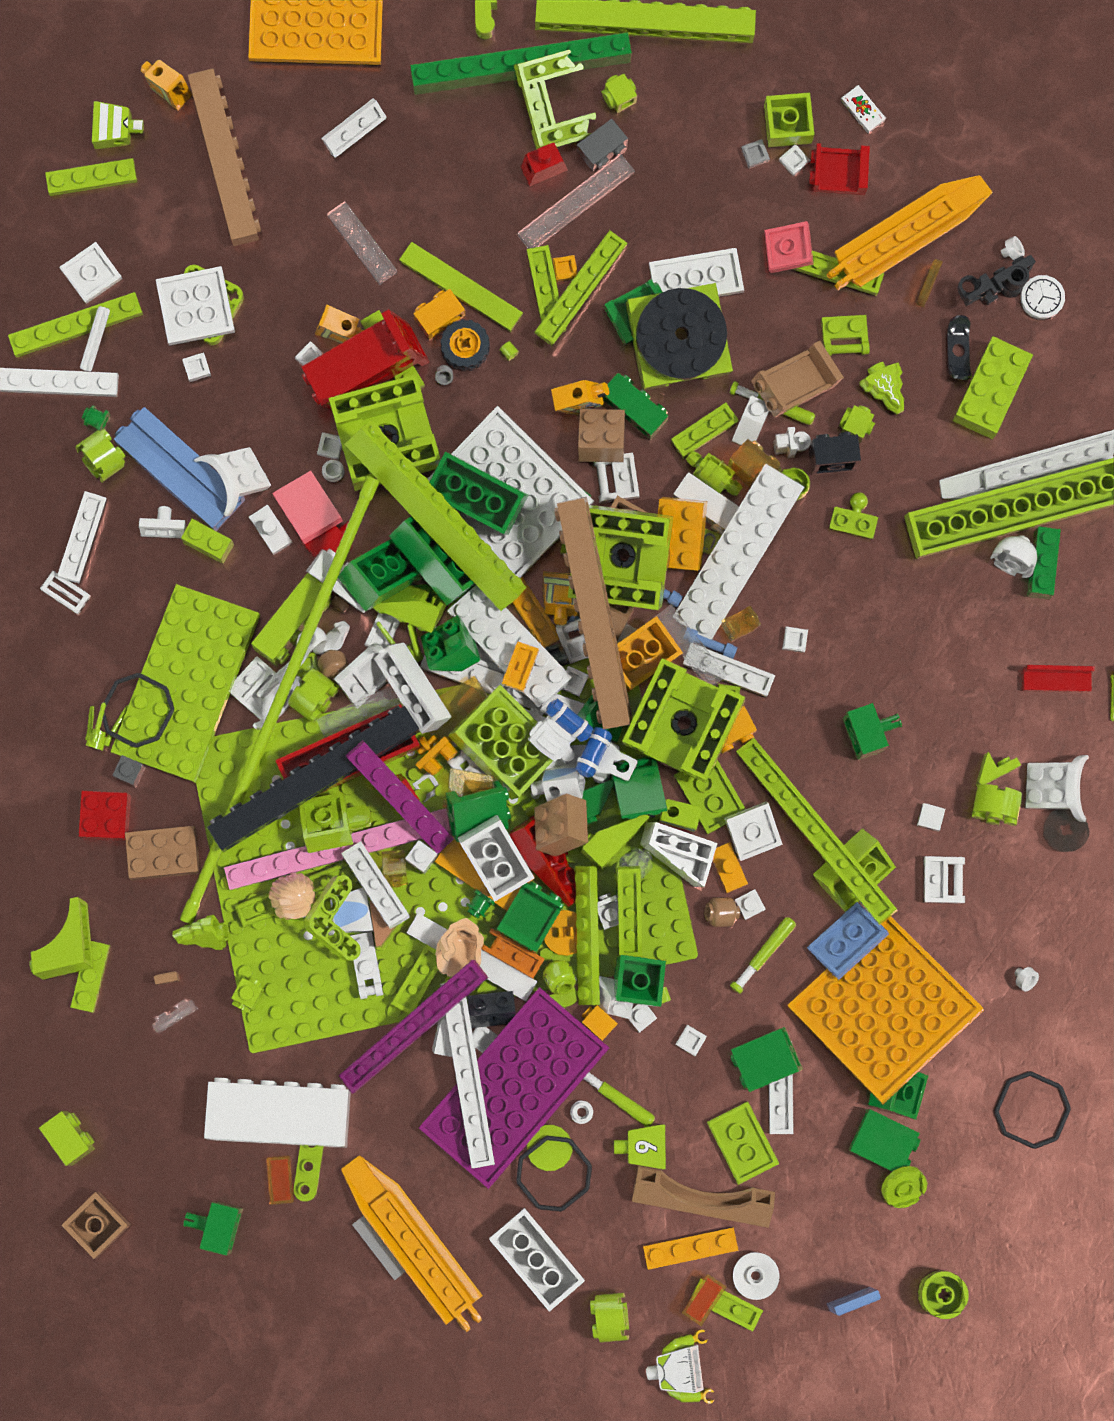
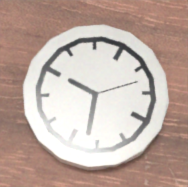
M1038 275L1031 278L1025 284L1020 294V300L1024 311L1030 317L1044 320L1056 316L1062 309L1065 302V291L1055 278L1047 275Z

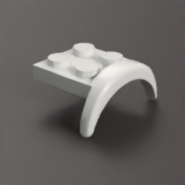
M250 447L220 455H203L194 459L195 462H207L220 474L227 493L225 517L232 514L239 497L266 490L271 486Z
M378 643L370 645L334 678L357 709L388 681L374 660L378 654H382L385 651Z
M258 656L235 679L230 694L260 719V721L253 724V727L256 730H261L280 683L263 700L257 696L256 693L276 674ZM299 676L294 680L279 717L288 709V700L294 689L302 684V679Z
M1079 755L1072 762L1028 763L1026 808L1070 809L1073 816L1079 822H1086L1080 800V779L1084 763L1089 759V756Z

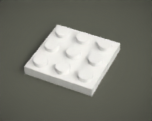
M222 266L156 279L169 346L235 332Z

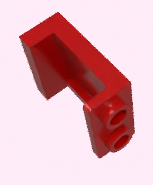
M817 143L815 150H811L810 163H814V171H810L809 184H813V192L865 195L868 189L870 146L861 145L860 150L826 148L821 147V143Z

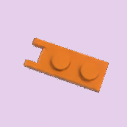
M491 928L489 933L496 936V939L490 948L483 944L481 949L534 979L544 958Z

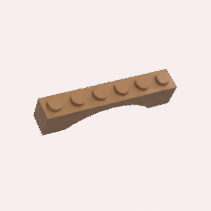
M638 1166L632 1202L767 1228L770 1225L775 1201V1192L757 1188L733 1193L702 1192L679 1184L668 1177L662 1170Z

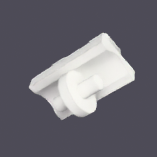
M789 427L785 434H777L773 441L775 455L787 453V459L794 458L797 451H805L809 448L811 444L810 436L805 432L795 433V427Z

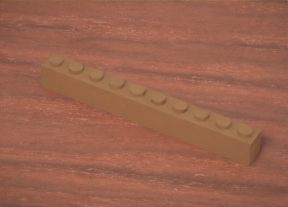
M587 497L557 503L558 508H555V516L557 522L561 521L562 530L559 531L561 543L566 546L567 553H564L566 567L570 566L571 576H569L570 588L575 589L574 608L576 612L580 613L581 621H578L580 634H584L586 642L583 643V652L585 657H589L590 666H587L589 679L594 681L595 688H592L594 702L598 701L599 710H597L598 723L603 725V729L630 725L633 718Z

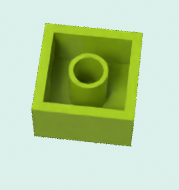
M810 93L766 96L764 112L768 147L812 144L814 125Z
M61 1111L39 1127V1129L65 1166H73L95 1150L92 1145L95 1141L87 1131L81 1130L79 1127L81 1121L74 1112Z

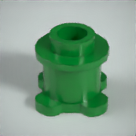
M92 405L91 408L87 407L85 409L82 420H84L85 426L90 425L101 431L105 428L111 415L108 410L102 412Z
M476 889V895L470 904H466L469 907L467 912L477 919L480 916L485 918L486 911L490 905L494 906L495 903L491 898Z

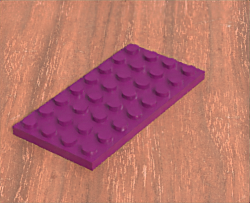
M539 987L477 1059L495 1164L471 1168L457 1084L421 1124L419 1129L489 1189L610 1047Z

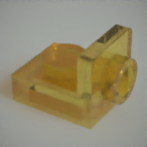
M404 850L381 852L383 876L389 885L394 888L407 885L408 878Z

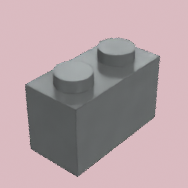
M610 119L577 144V153L592 171H595L597 168L603 169L614 155L620 156L626 151L628 138L613 119Z

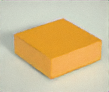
M575 255L553 258L556 282L572 280L576 277L578 272Z

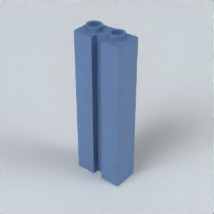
M145 407L141 411H135L130 418L132 422L129 426H122L115 433L114 441L116 445L203 523L217 531L231 516L225 517L224 515L227 506V493L220 474L207 462H195L194 459L200 456ZM244 496L239 497L232 514L245 501Z

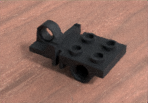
M1022 255L1012 262L1013 265L1007 269L1001 267L996 270L991 279H989L986 273L980 276L979 279L971 275L964 276L958 284V292L966 307L979 299L981 302L985 300L987 305H990L993 301L998 300L997 294L999 292L1005 297L1014 298L1020 294L1028 281L1029 272L1036 261L1032 255L1025 258ZM970 282L973 284L974 290L966 292L962 288V284Z

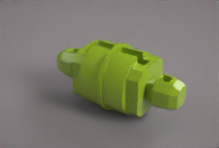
M691 451L686 460L692 467L695 466L697 468L693 473L695 477L720 494L724 489L734 496L739 494L743 487L736 480L732 479L736 472L731 467L710 453L705 458H702V455Z

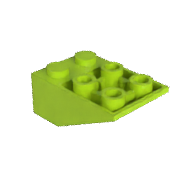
M429 584L410 585L373 608L378 613L391 615L400 622L412 624L421 631L432 633L443 616L446 604L438 597Z

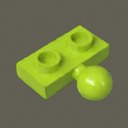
M857 492L851 496L850 504L853 508L852 511L834 507L829 529L873 539L878 517L861 513V510L868 504L865 494Z

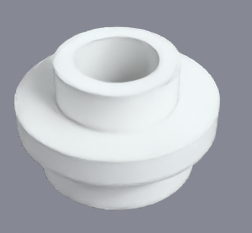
M586 1101L575 1102L570 1109L571 1118L579 1124L589 1122L593 1116L592 1106ZM584 1108L586 1115L583 1117L578 1116L577 1110Z

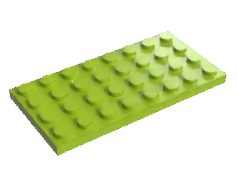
M176 584L141 673L167 686L174 705V713L158 741L135 748L115 739L111 753L126 756L141 764L196 783L261 614ZM139 678L118 735L134 743L156 737L170 711L165 691Z

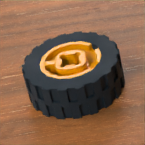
M461 319V321L453 322L443 332L441 352L449 366L451 365L456 370L472 371L474 368H479L487 360L490 348L489 336L478 322L475 323L473 320Z

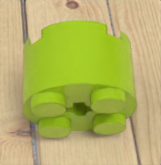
M105 429L97 430L75 446L77 453L82 451L84 454L82 458L83 463L96 478L100 477V482H104L121 470L125 463L123 451L118 446L115 448L110 442L112 439Z
M312 668L303 677L302 684L294 689L288 704L305 718L315 723L321 715L320 711L325 713L332 704L329 699L336 695L340 687L321 672Z
M980 784L976 791L972 817L982 820L986 818V823L992 825H1000L1001 821L1007 825L1017 826L1022 793L1007 787L1000 789L997 785Z
M943 1270L934 1271L921 1280L918 1290V1298L923 1309L930 1315L940 1319H951L958 1316L967 1305L969 1298L965 1282L956 1274ZM941 1289L948 1292V1295L944 1297V1301L938 1297V1294L942 1291Z
M624 1293L596 1295L595 1300L590 1301L591 1314L596 1317V1324L592 1325L594 1339L599 1338L600 1343L629 1340V1335H625V1330L629 1329L627 1303H622L621 1298L625 1297Z

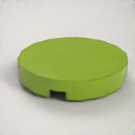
M544 1125L528 1142L527 1150L545 1136L570 1137L561 1127ZM547 1140L528 1156L537 1168L545 1171H555L564 1167L570 1160L572 1146L568 1142Z
M912 1166L901 1167L886 1177L882 1184L881 1192L889 1205H893L895 1208H906L917 1203L922 1193L923 1195L925 1194L927 1180L918 1168Z

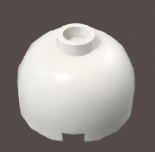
M1021 535L1011 536L1002 539L991 555V559H995V566L1013 576L1016 573L1023 574L1022 578H1027L1034 572L1037 562V550L1027 537Z

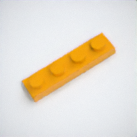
M734 1227L643 1246L648 1270L739 1251Z

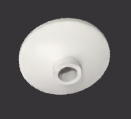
M758 1252L749 1253L741 1257L736 1263L733 1270V1282L740 1294L746 1298L753 1300L764 1299L770 1296L777 1288L779 1270L776 1263L769 1256ZM754 1271L760 1274L757 1280L751 1278V1274Z

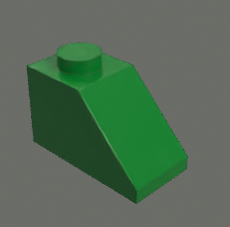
M612 780L584 790L582 799L586 800L587 825L598 821L597 817L601 815L612 790Z

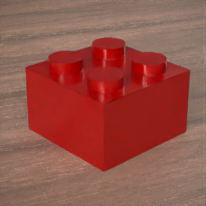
M82 791L79 837L90 840L126 841L125 833L129 832L131 796L128 793Z

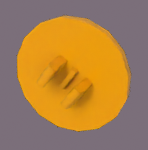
M560 911L544 939L548 948L558 955L568 956L577 953V915L574 911Z

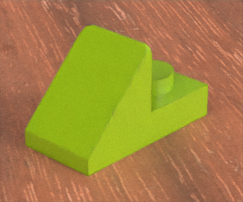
M987 752L984 755L977 778V788L980 784H987L1020 767L1021 764L1018 758L1011 760L1010 757L999 761L997 763L999 767H997L990 753Z

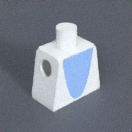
M578 762L546 769L542 780L531 784L533 796L545 794L547 802L566 793L582 799L585 778L575 769Z
M363 888L350 892L332 919L346 933L374 932L368 896Z

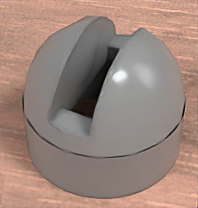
M447 365L439 366L435 372L436 381L441 385L451 383L453 380L452 369Z

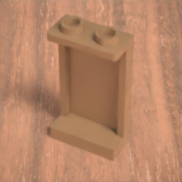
M818 341L808 350L765 372L761 370L751 382L754 389L764 400L767 409L774 417H777L834 388L844 377L821 341Z

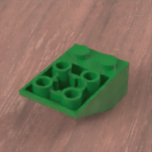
M651 757L636 759L637 765L629 781L611 774L613 789L622 819H635L638 816L647 814L658 815L661 812L667 811L658 765L655 759ZM627 761L613 763L617 771L625 773L629 769Z

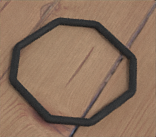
M135 673L116 680L104 703L106 706L108 705L118 684L138 677L163 689L170 711L156 737L134 743L110 731L105 712L102 720L108 735L135 748L158 741L174 713V705L167 686L141 673Z
M1026 1072L1010 1078L1006 1082L995 1107V1115L1002 1133L1034 1149L1059 1139L1071 1111L1063 1087L1034 1072ZM1029 1076L1058 1088L1066 1106V1111L1055 1137L1037 1144L1007 1132L999 1113L1010 1084Z
M545 1136L519 1157L516 1182L536 1208L561 1212L588 1192L592 1165L572 1139ZM547 1140L568 1142L588 1166L585 1188L562 1207L540 1205L521 1182L523 1159Z

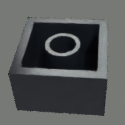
M842 432L835 437H829V434L817 435L809 447L811 474L856 471L861 462L858 434L852 435L851 432Z

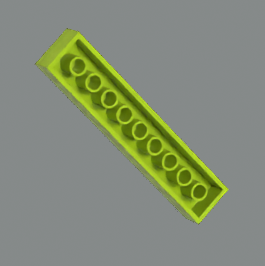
M1114 458L907 513L904 518L916 559L1113 507Z

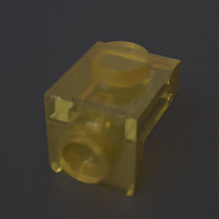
M748 606L741 612L722 620L721 625L730 642L753 632L761 623L752 607Z

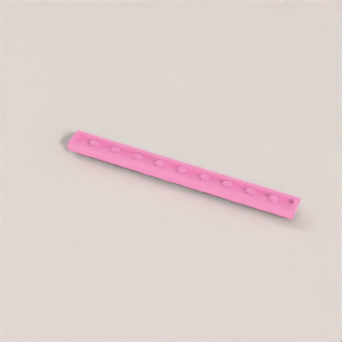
M446 809L431 812L440 824L450 832ZM404 819L352 833L353 845L308 853L306 846L224 867L229 889L234 890L290 875L293 872L298 873L343 861L344 858L341 853L360 841L368 853H373L423 838Z

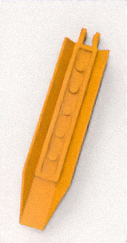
M980 175L940 184L836 250L835 255L839 265L830 270L826 275L829 279H832L842 271L845 272L847 276L840 279L834 285L837 290L842 289L850 282L862 287L967 220L993 193Z
M360 1155L343 1167L341 1171L361 1213L446 1325L455 1318L461 1328L468 1332L470 1326L460 1313L467 1309L471 1318L479 1323L482 1319L472 1304L483 1295L398 1183Z

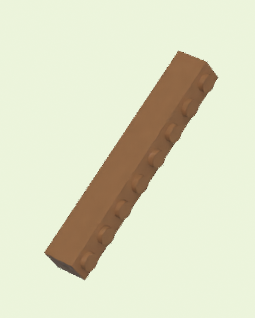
M213 68L189 74L191 90L233 246L259 240L257 233L261 232L259 220L253 219L252 212L256 211L253 198L248 199L246 191H250L247 177L242 178L241 171L245 170L242 157L237 158L235 150L239 149L236 136L232 137L230 130L234 129L231 116L226 117L224 109L228 108L225 95H220L219 89L223 88L220 75L215 76Z

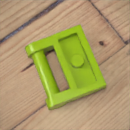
M866 315L822 317L823 346L830 356L832 354L861 352L862 355L869 354ZM860 339L861 344L831 345V341Z

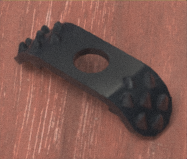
M964 315L953 317L949 321L947 328L948 372L951 377L960 380L972 378L969 349L971 322ZM954 345H961L963 347V356L958 357L954 355Z

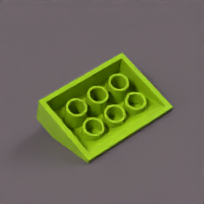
M501 685L495 688L448 735L493 782L498 780L503 787L507 788L511 800L520 797L553 762L552 759L540 752L528 740L530 737L529 732L536 725L537 721Z

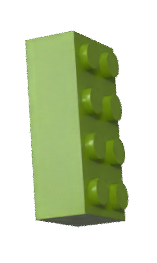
M992 336L953 421L990 439H994L1033 354Z
M309 573L305 575L251 643L254 650L275 667L279 663L283 665L290 656L288 653L293 645L296 647L297 638L305 627L321 589L322 583ZM330 595L323 612H325L331 605L332 601L330 599L332 598V595Z

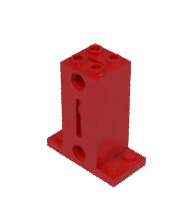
M388 309L381 313L384 318L383 320L301 366L304 374H302L304 381L308 386L311 385L315 392L312 394L315 402L318 405H322L324 409L327 408L332 411L329 401L331 397L382 384L417 363L422 367L430 363L408 322Z

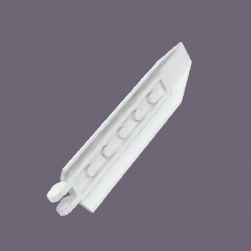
M1114 430L939 480L941 498L958 500L1114 458Z

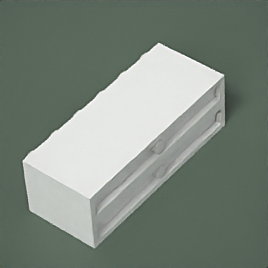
M214 1078V1082H208L204 1138L207 1140L347 1148L351 1092L346 1090L345 1085L331 1084V1088L328 1089L323 1088V1085L318 1083H308L307 1087H300V1084L297 1082H284V1086H276L277 1083L275 1081L261 1080V1085L253 1084L254 1081L247 1079H238V1083H230L231 1080L227 1078Z

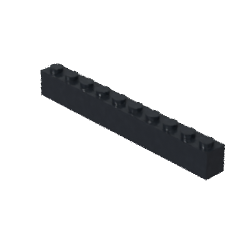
M399 706L394 707L387 712L389 716L382 720L377 718L368 724V729L363 732L360 730L353 732L348 736V741L343 744L338 742L329 748L330 752L323 756L321 754L314 756L309 760L310 764L302 768L299 766L289 772L290 776L283 781L279 778L269 785L270 789L265 792L260 790L249 797L251 800L244 805L240 802L229 809L231 813L224 817L221 814L210 821L211 825L207 828L223 853L356 772L358 769L346 755L362 740L380 757L418 734L420 729L405 706L402 708Z

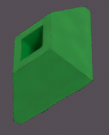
M459 615L434 628L432 633L427 632L420 637L430 670L462 672L481 661L477 645Z

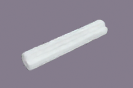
M99 306L80 365L82 370L91 372L110 312L106 307Z

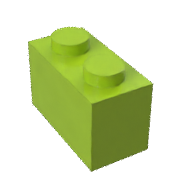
M191 519L181 537L184 544L224 564L234 546L232 539L194 519Z

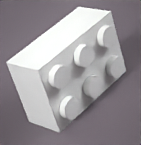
M498 815L458 837L461 846L494 901L534 879Z

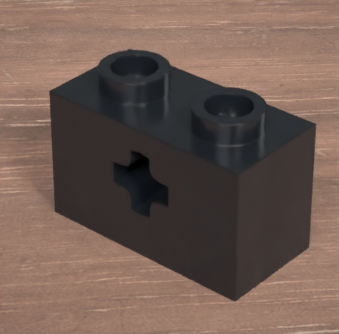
M513 991L467 996L471 1028L506 1025L516 1015Z

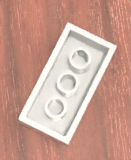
M525 1208L489 1238L549 1312L585 1281Z

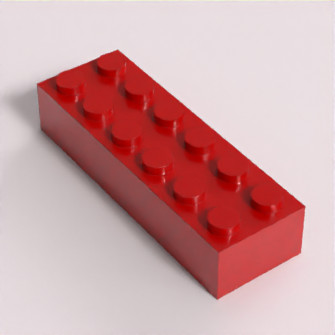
M393 708L275 760L283 779L290 776L289 772L299 766L304 768L309 765V760L318 754L323 756L330 752L329 748L338 742L343 744L348 741V736L357 730L363 732L368 729V724L377 718L382 720L389 716L387 712ZM414 735L379 758L385 764L418 750L420 744ZM357 770L356 772L352 773L351 775L339 781L338 783L326 789L325 791L330 790L336 786H339L363 774L359 770Z

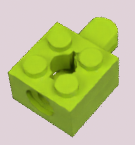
M343 792L315 797L299 806L303 838L308 853L353 845L351 830L369 827L372 823L369 808L366 805L348 808Z

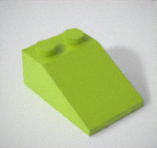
M639 816L598 831L595 835L590 833L588 835V843L582 845L581 853L602 871L648 822L649 816Z

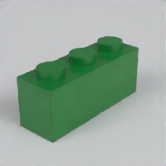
M617 373L607 384L609 395L604 396L603 401L614 410H625V420L651 440L668 421L667 410L659 403L657 405L654 404L646 391L643 389L639 391L633 386L634 382L627 375L624 374L622 376Z
M1038 526L1034 531L1033 546L1037 550V562L1033 574L1029 577L1027 597L1050 600L1054 596L1061 529Z

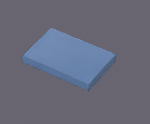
M856 902L807 948L839 980L886 938L889 933L881 924L878 925L873 917Z
M867 1287L829 1302L827 1306L830 1312L840 1316L880 1300L881 1296L877 1289Z

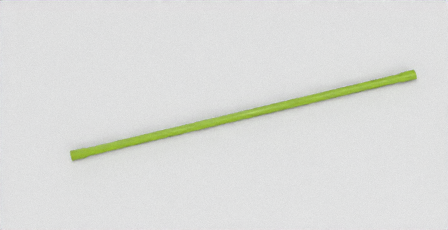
M366 477L357 504L225 816L231 813L229 810L231 807L240 802L242 803L364 514L380 481L374 478ZM215 839L191 896L187 900L180 916V920L188 924H192L195 919L201 899L222 852Z

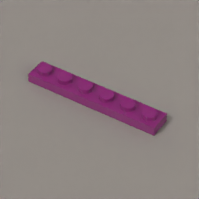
M363 740L346 755L353 765L437 854L454 840L453 836Z

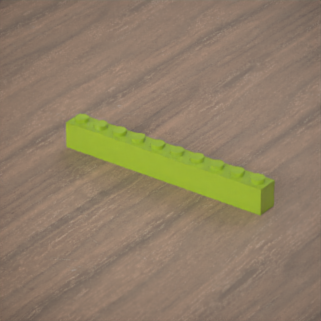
M537 0L535 30L611 35L628 33L629 36L753 43L756 10H751L748 7L730 9L727 6L713 8L703 4L695 6H685L683 3L665 5L657 1L649 4L638 0H631L629 2H620L619 0Z
M370 420L345 443L350 451L500 611L520 596L526 588L522 580L507 567V564L493 552L489 544L479 537L474 528L465 522L459 512L451 507L444 496L437 492L428 479L413 466V463L398 450L397 446L382 433L377 425Z

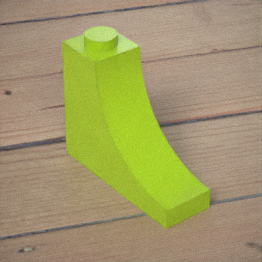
M70 898L68 917L60 933L43 948L31 952L30 969L35 976L44 980L93 968L88 903L81 898Z

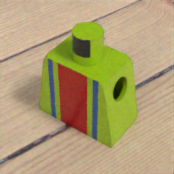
M665 799L667 811L661 812L658 815L647 814L649 817L655 818L657 823L693 834L697 829L702 807Z

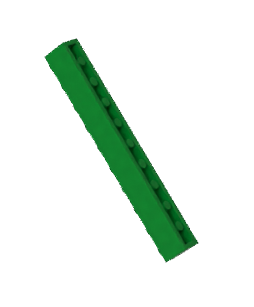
M628 33L410 65L414 95L517 80L514 69L515 64L566 50L571 51L567 57L575 66L578 63L583 65L584 69L582 70L631 63L632 52Z

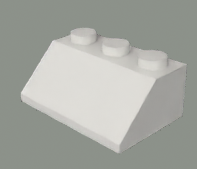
M322 549L306 571L323 583L335 552L331 549H328L327 552ZM348 562L346 565L343 564L341 571L348 565ZM337 578L332 591L364 613L365 610Z

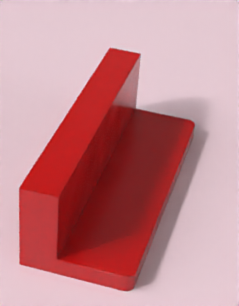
M1026 665L1023 668V691L1090 693L1092 691V673L1095 671V666Z

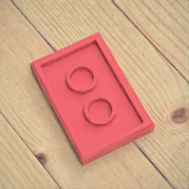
M311 471L272 493L304 544L343 522L340 514Z

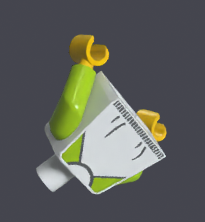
M698 1330L693 1336L689 1334L675 1338L663 1348L662 1355L657 1356V1365L648 1366L646 1369L648 1380H659L660 1389L667 1391L669 1396L680 1402H700L701 1399L709 1404L714 1402L713 1399L705 1398L706 1393L714 1391L710 1388L703 1389L698 1345H694V1343L704 1344L708 1341V1339L704 1341L698 1339V1334L705 1332V1330Z

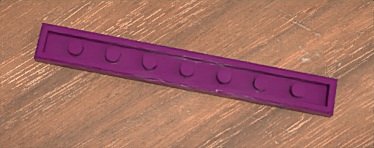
M475 959L465 965L339 1075L352 1094L356 1093L489 978Z

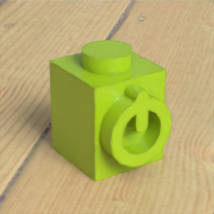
M625 74L610 77L606 81L607 83H605V89L601 91L610 109L615 108L617 113L637 102L635 84L631 78L627 79Z
M854 405L853 409L848 407L839 427L843 428L842 432H851L852 435L858 434V440L861 443L865 433L870 435L875 425L872 422L874 414L871 413L870 409L861 405L859 407Z
M250 976L248 980L242 978L232 996V999H234L232 1005L247 1013H250L251 1009L254 1010L265 990L260 987L262 982Z

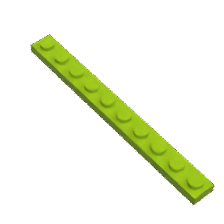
M751 739L736 751L737 755L878 925L896 913L897 908L756 739Z

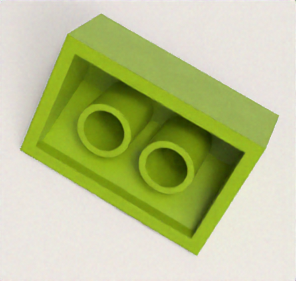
M861 829L844 845L877 885L896 868L879 841L864 829ZM827 862L813 874L821 887L844 912L848 911L856 902H859Z

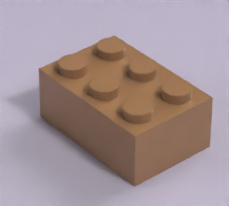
M194 826L125 833L129 879L132 881L200 874L197 829Z

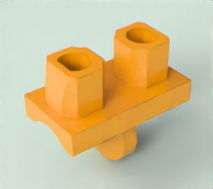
M435 735L430 739L422 736L419 739L422 746L417 751L421 755L427 750L429 752L415 765L419 769H425L432 776L436 775L443 768L435 759L440 753L447 761H450L458 754L452 744L453 741L449 737L444 736L433 746L438 740Z

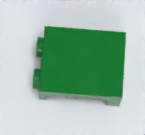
M652 279L619 298L605 303L603 306L624 346L633 341L626 302L628 299L662 293L657 282L653 283Z
M498 780L494 781L493 789L458 797L455 791L446 793L449 828L457 843L459 842L458 837L496 815L500 818L505 829H509L508 820L511 819V814L506 803L509 800L507 788L503 787Z
M530 881L529 884L522 885L496 931L536 954L564 904L561 903L562 899L551 892L549 895L543 893L540 885Z
M785 1027L731 1049V1060L734 1066L738 1067L741 1072V1084L749 1092L803 1070Z
M867 1109L848 1151L893 1172L901 1167L910 1166L911 1160L908 1158L912 1151L916 1152L921 1139L918 1138L920 1133L880 1113Z

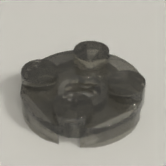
M1057 809L1051 812L1043 824V838L1051 848L1062 853H1071L1081 848L1088 840L1090 833L1087 821L1079 822L1073 816L1070 809ZM1069 824V829L1072 831L1071 835H1063L1060 829L1061 825L1066 826Z

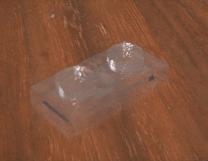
M185 999L174 1006L176 1010L170 1014L164 1012L155 1018L156 1023L152 1024L156 1033L163 1032L196 1011L198 1007L193 1000L188 1002Z

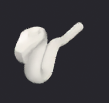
M345 621L335 623L334 628L327 634L317 627L301 665L312 650L314 653L322 655L328 650L340 649L350 626ZM302 632L300 633V635H299L298 638H297V643H298V641H299V638H300ZM289 662L256 693L260 699L263 700L282 681Z

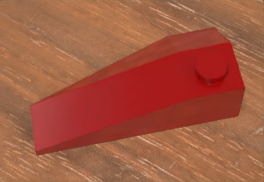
M534 815L516 826L508 834L527 866L567 906H571L576 899L575 871L569 867L566 859L568 852L553 856L536 850Z

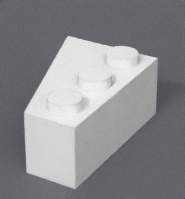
M657 822L646 823L640 845L694 887H705L717 843Z

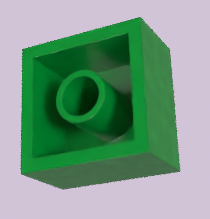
M871 703L848 711L842 719L857 760L881 753L889 746L884 732L902 727L901 720L897 721L900 718L898 713L879 720L875 706Z
M217 1201L212 1202L207 1217L187 1212L185 1218L194 1220V1222L184 1220L183 1226L203 1231L199 1249L227 1256L232 1252L243 1208Z

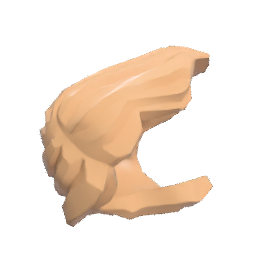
M293 872L290 875H286V877H279L278 880L272 883L268 895L272 907L276 909L277 917L289 920L307 916L311 910V905L316 902L315 892L313 891L315 888L310 878L302 873L297 874Z
M464 918L451 924L437 943L436 963L439 972L443 975L447 974L448 977H453L474 959L479 966L481 964V947L484 944V937L478 932V926L469 919Z

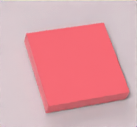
M808 221L764 230L770 273L814 265Z

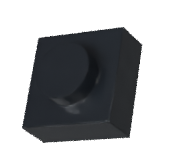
M561 642L545 648L561 666L569 664V659Z

